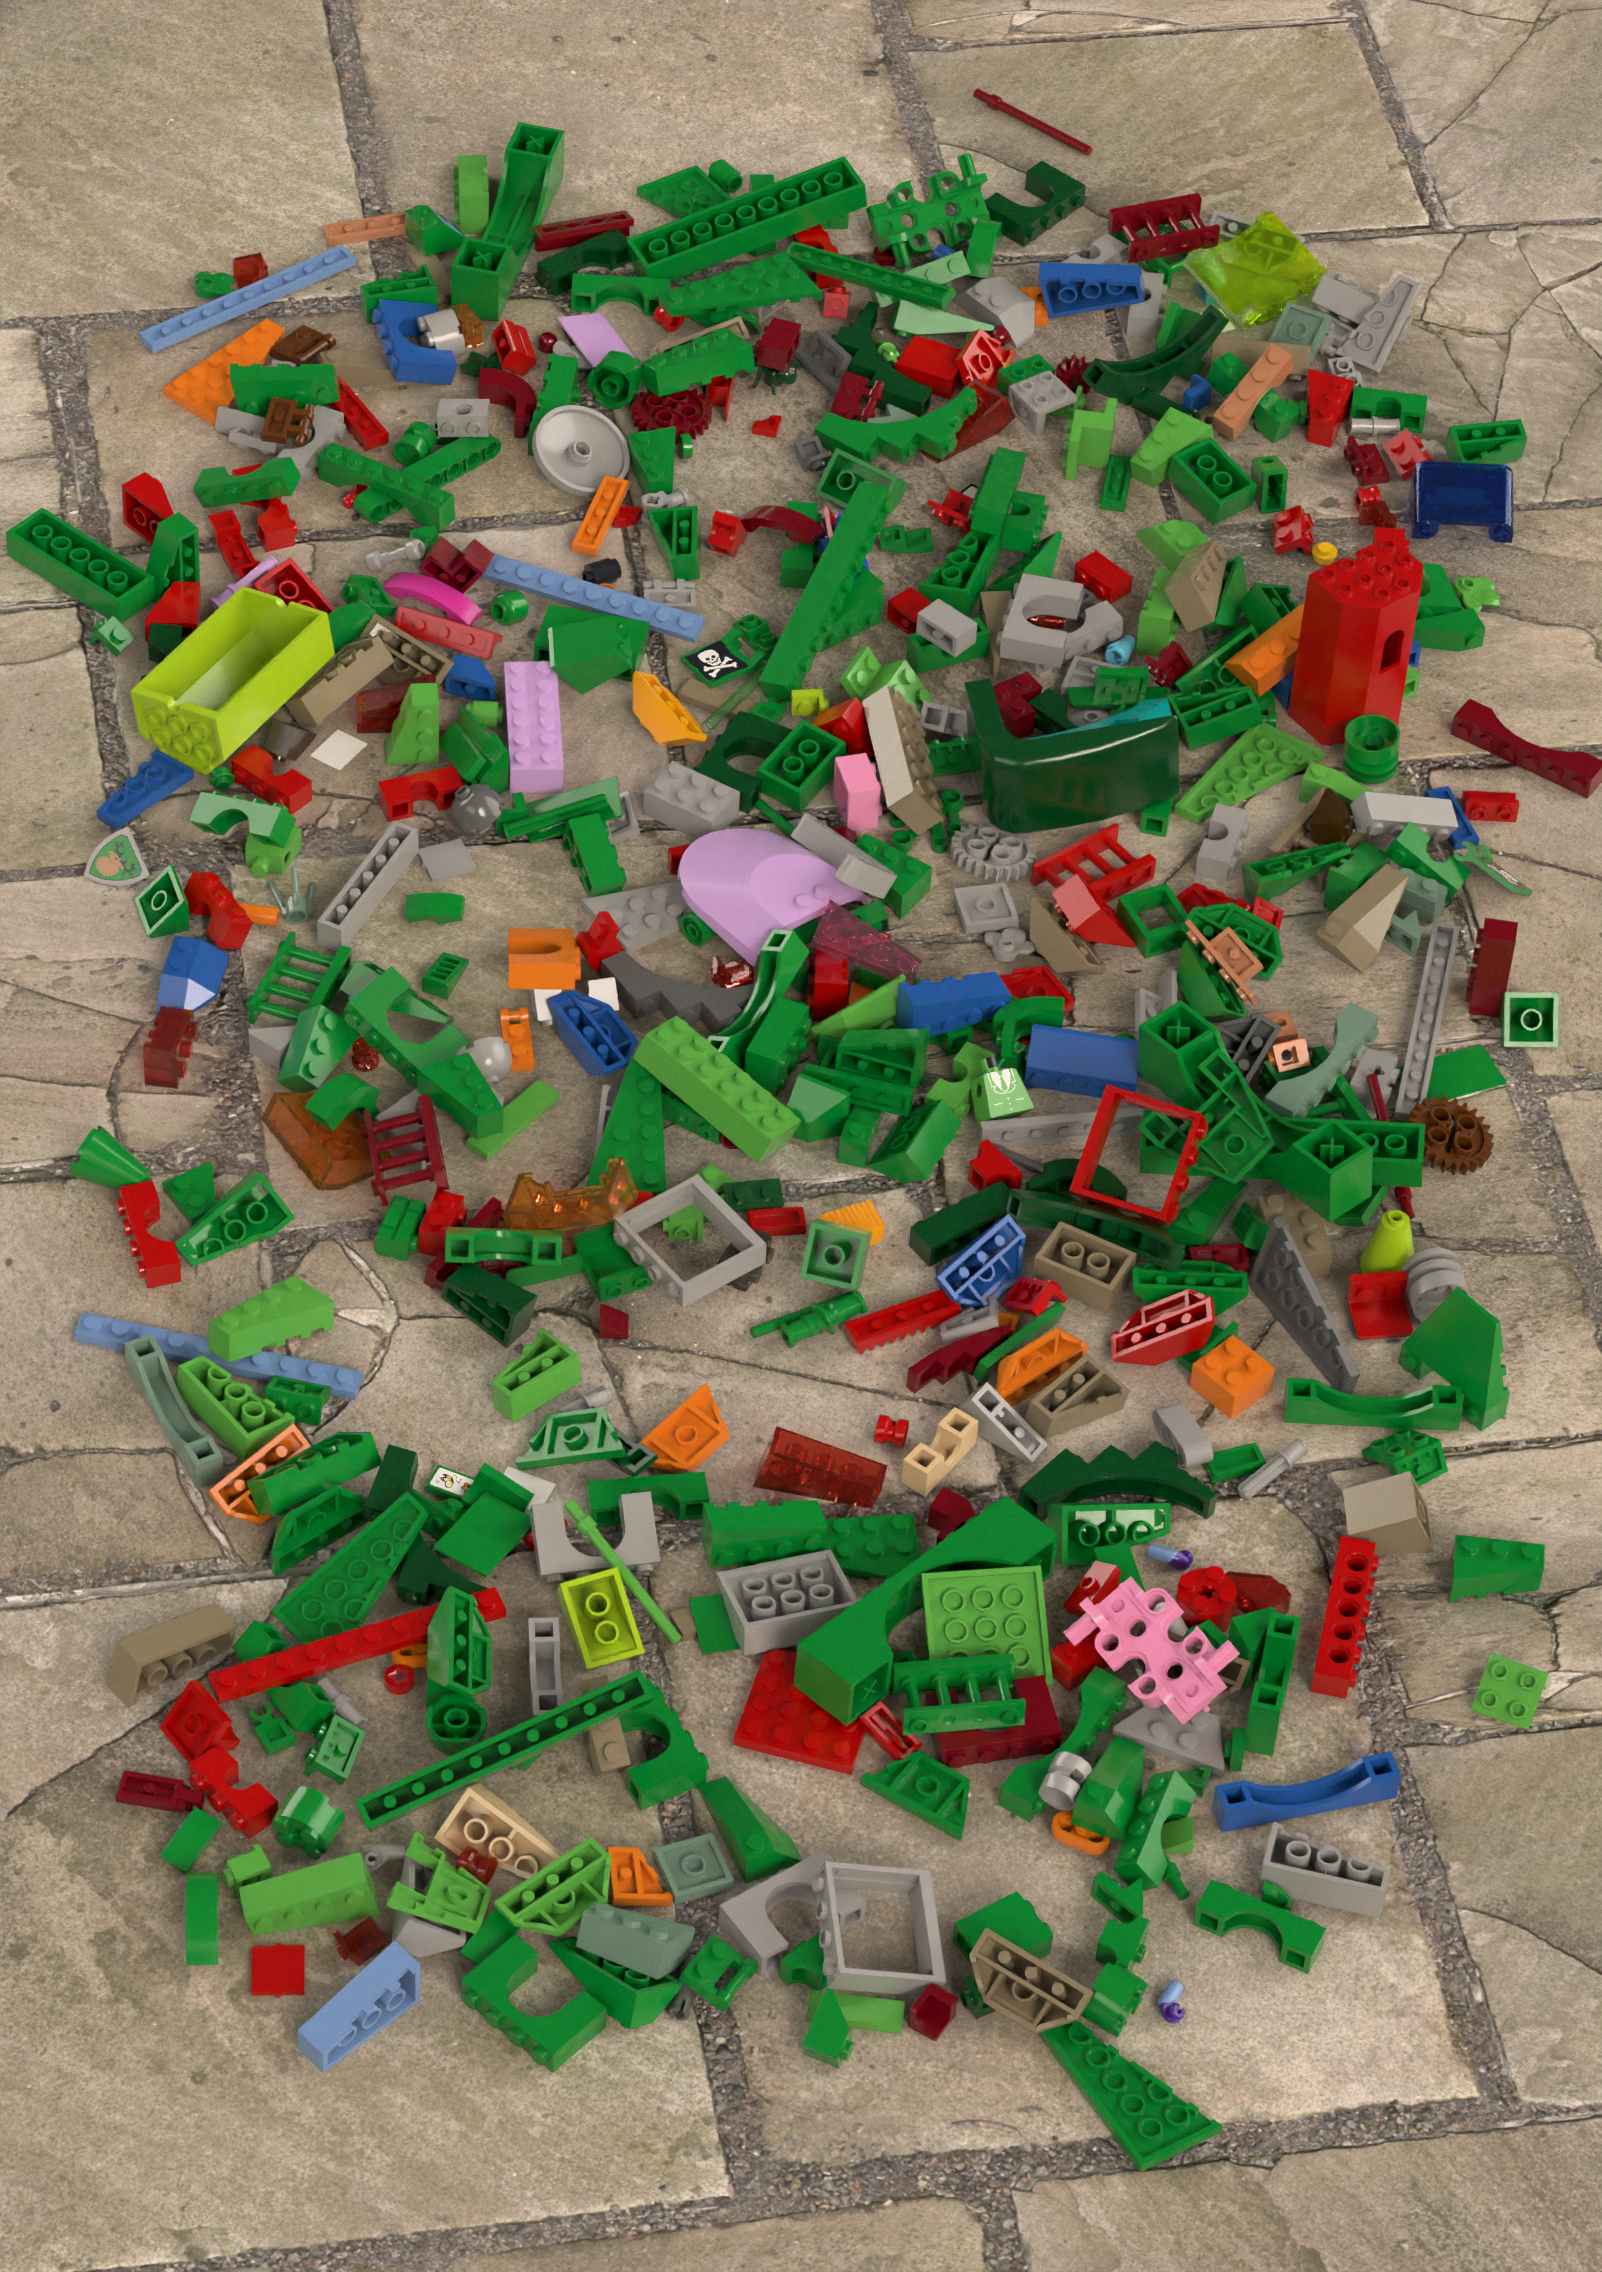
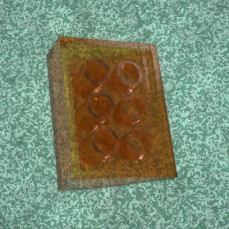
M274 1092L261 1120L269 1128L270 1133L281 1143L283 1149L297 1163L299 1169L310 1179L316 1189L321 1191L341 1190L374 1176L369 1141L364 1139L360 1124L364 1122L354 1110L342 1120L334 1132H331L312 1120L304 1107L316 1092ZM388 1151L380 1152L381 1160L392 1158Z

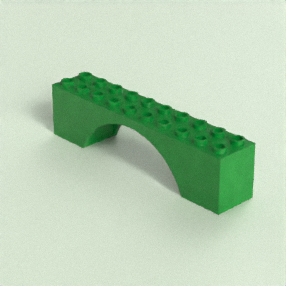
M518 122L505 150L500 185L485 233L481 240L465 237L451 266V309L454 313L488 321H499L534 244L533 226L543 224L564 177L565 131Z
M1182 1000L1139 1026V1074L1182 1108L1196 1112L1217 1091L1203 1076L1198 1066L1217 1048L1230 1060L1231 1058L1224 1046L1219 1029ZM1250 1089L1276 1144L1256 1165L1258 1168L1329 1223L1372 1196V1146L1335 1118L1330 1119L1316 1129L1296 1126L1274 1113Z
M1004 1496L996 1503H991L985 1511L976 1517H971L960 1529L950 1532L939 1544L929 1547L918 1559L908 1562L900 1572L894 1576L887 1577L879 1587L865 1593L862 1599L852 1606L844 1608L841 1614L831 1621L823 1623L820 1629L810 1636L802 1638L797 1645L794 1686L845 1726H848L880 1700L882 1701L889 1696L894 1654L887 1638L901 1621L923 1608L920 1583L921 1573L1041 1565L1042 1581L1044 1582L1053 1576L1059 1534L1007 1496Z

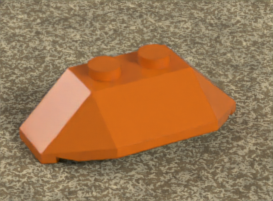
M1055 1328L1034 1342L1027 1343L1022 1349L1012 1355L1005 1356L999 1362L996 1385L997 1393L1011 1407L1017 1405L1050 1385L1087 1353L1088 1344L1058 1328Z
M293 1423L216 1482L207 1492L226 1516L261 1525L272 1515L258 1514L246 1481L311 1447V1445Z

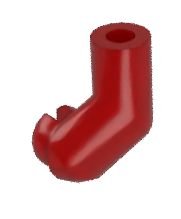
M356 484V491L349 492L347 496L343 497L342 502L345 508H353L355 498L361 492L367 490L368 486Z

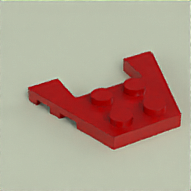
M1047 966L1013 969L1012 974L999 975L1013 997L1019 999L1038 996L1065 998L1064 1016L1075 1007V999ZM1031 1034L1025 1035L1017 1041L1027 1047L1030 1045Z

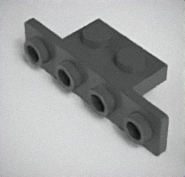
M817 330L810 346L800 338V345L794 354L806 369L814 373L818 380L827 385L832 390V393L836 395L843 375L847 371L852 358L848 352L826 332Z

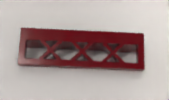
M624 210L533 226L535 250L542 252L575 246L613 229H617L625 237L630 236L629 227L634 226V219Z

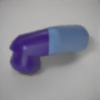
M1151 1544L1147 1551L1149 1558L1163 1562L1180 1571L1188 1569L1193 1562V1556L1187 1550L1178 1552L1157 1544Z
M1174 1980L1170 1981L1157 2001L1164 2020L1172 2024L1178 2023L1185 2015L1184 2008L1180 2010V2004L1176 2003L1184 1988L1179 1982Z

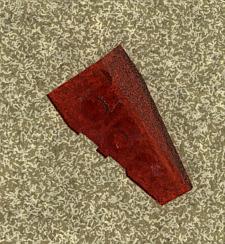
M975 378L967 386L976 390L978 406L975 413L969 415L963 422L961 429L956 432L957 445L954 451L948 453L943 460L923 450H920L921 454L938 464L998 434L1016 418L1008 398Z

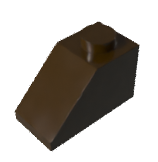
M274 719L263 749L271 752L275 760L284 763L286 759L296 761L315 739L316 733Z
M1326 788L1309 822L1313 843L1330 844L1338 841L1345 843L1348 835H1351L1353 832V820L1349 817L1346 805L1332 789Z

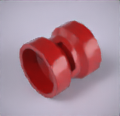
M880 1414L876 1425L874 1443L884 1444L888 1442L892 1443L894 1447L903 1449L908 1434L909 1420L900 1418L894 1421L889 1416Z

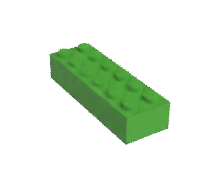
M677 1015L647 1033L633 1056L634 1060L757 1164L786 1146L802 1121L789 1108L774 1098L769 1091L755 1082L749 1074L743 1072L726 1055L718 1051L706 1038L699 1035L686 1021L680 1019Z

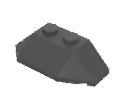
M1260 1013L1224 1022L1217 1027L1232 1062L1241 1071L1247 1085L1282 1029V1026Z

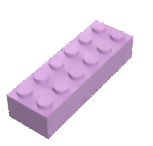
M550 661L504 662V699L507 750L509 751L510 793L563 792L564 767L557 673L550 668Z

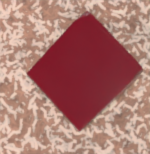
M600 1304L599 1338L628 1339L629 1315L606 1304Z

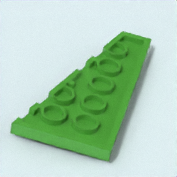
M1263 722L1261 725L1248 729L1175 804L1174 813L1197 824L1213 815L1217 803L1233 806L1308 768L1310 762L1318 763L1324 760L1325 752Z

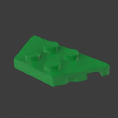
M604 1407L548 1414L542 1422L539 1431L534 1433L529 1440L530 1449L524 1457L518 1456L515 1464L519 1470L626 1457L627 1453Z
M921 1751L907 1755L903 1760L886 1764L885 1770L874 1775H870L868 1772L861 1777L862 1786L959 1841L963 1839L971 1781L967 1777Z

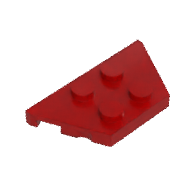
M982 329L972 332L955 360L965 388L968 386L976 390L978 403L976 411L983 408L996 387L998 370L1007 367L1016 354L1012 349L1005 350L1000 347L1001 342L991 338Z

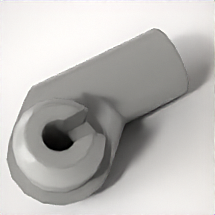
M374 1845L363 1856L368 1870H377L389 1860H404L407 1845Z

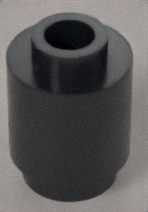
M605 558L586 564L582 571V579L584 581L597 585L614 583L622 576L620 564L615 558Z

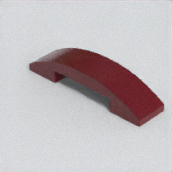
M759 506L751 509L739 518L747 532H753L760 526L788 532L790 541L810 545L825 533L824 528L813 519L798 511L781 506Z

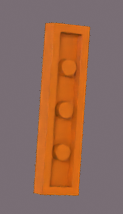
M604 476L573 540L572 552L597 556L629 489L628 480Z

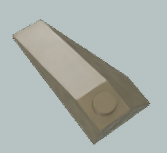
M1389 864L1384 865L1341 904L1315 933L1320 946L1361 974H1364L1380 954L1386 931H1389L1390 921L1395 908L1400 903L1409 880L1408 877Z

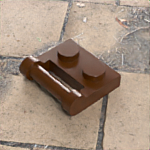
M302 325L270 348L271 357L280 361L296 363L297 367H300V364H308L320 352L333 348L336 345V339L330 333L324 335Z

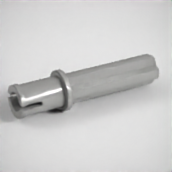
M1296 1438L1282 1451H1276L1270 1461L1237 1487L1240 1497L1249 1500L1281 1473L1290 1471L1292 1464L1309 1451L1305 1442Z

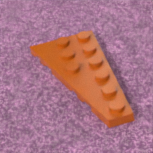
M266 318L163 387V395L215 427L218 407L225 406L231 408L232 403L236 400L230 381V364H239V366L262 364L263 366L266 357L271 354L270 348L285 337V329Z

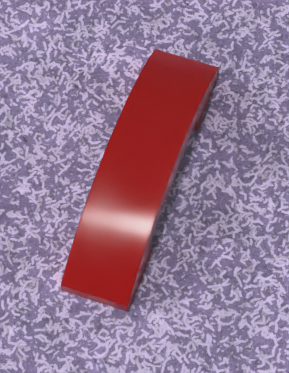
M233 510L208 515L209 524L219 551L231 574L238 582L257 567L260 561H255L241 534V525Z

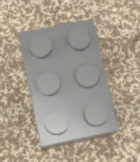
M672 761L644 790L643 814L698 839L711 832L725 830L739 815L740 791Z

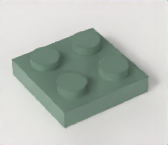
M1288 301L1268 342L1311 346L1310 362L1312 363L1333 319L1329 315Z
M713 1832L654 1849V1859L668 1890L673 1895L675 1905L734 1888V1878Z

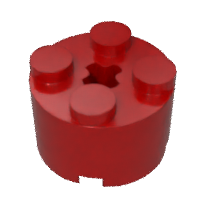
M1218 1566L1198 1568L1181 1575L1177 1585L1175 1601L1184 1612L1181 1617L1187 1628L1189 1629L1210 1619L1224 1633L1229 1628L1231 1618L1234 1616L1237 1589L1231 1578L1224 1574L1223 1569Z

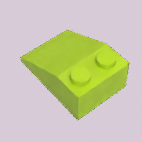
M618 1567L560 1583L556 1590L558 1600L587 1671L645 1654Z

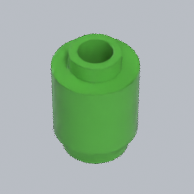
M474 700L473 703H467L466 709L476 717L478 724L483 723L488 728H498V723H503L504 707H499V702Z

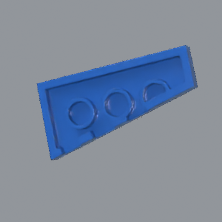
M156 749L152 753V759L149 762L144 761L138 767L139 772L134 778L129 777L124 782V788L121 791H115L97 810L98 820L117 830L194 778L193 769Z

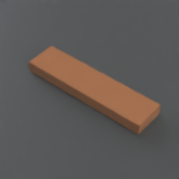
M405 212L322 225V233L328 247L407 234Z

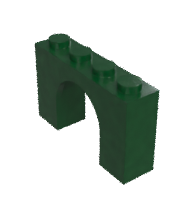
M1040 161L1027 170L1025 190L1042 199L1046 204L1036 207L1022 206L997 192L984 201L989 211L990 220L1003 222L1001 232H1004L1003 235L1024 247L1031 241L1036 240L1045 231L1050 230L1062 219L1067 218L1076 209L1081 208L1086 199V185L1051 165Z
M739 711L734 719L728 721L723 734L717 736L712 749L705 752L702 762L698 767L695 766L693 770L740 791L739 811L749 814L755 807L756 801L761 798L762 779L736 770L727 762L735 757L744 755L757 756L766 760L790 734L792 729Z

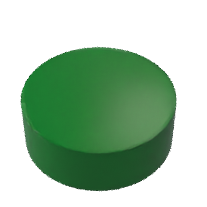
M689 433L679 434L678 446L681 459H689L693 455L691 435Z

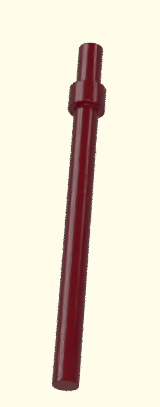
M978 88L974 91L973 97L987 103V107L995 111L1000 110L1087 156L1091 154L1093 149L1091 146L1003 102L1001 97L995 94L990 95Z
M1369 1074L1366 1079L1377 1120L1389 1122L1378 1077L1376 1074ZM1395 1186L1393 1191L1396 1201L1400 1203L1402 1212L1407 1214L1410 1220L1413 1219L1415 1215L1411 1204L1412 1193L1410 1187Z

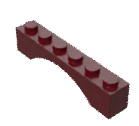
M1470 698L1454 715L1451 735L1588 799L1602 783V760L1585 752L1557 751L1527 742L1507 729L1491 708Z

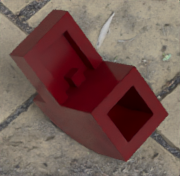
M942 1487L930 1505L927 1526L940 1531L937 1535L936 1545L943 1541L950 1532L957 1531L971 1517H975L974 1508L962 1495Z

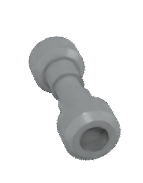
M419 539L407 541L405 546L394 551L382 552L375 550L367 554L366 564L372 572L384 570L387 564L394 563L397 560L408 558L411 561L419 560L425 555V546Z

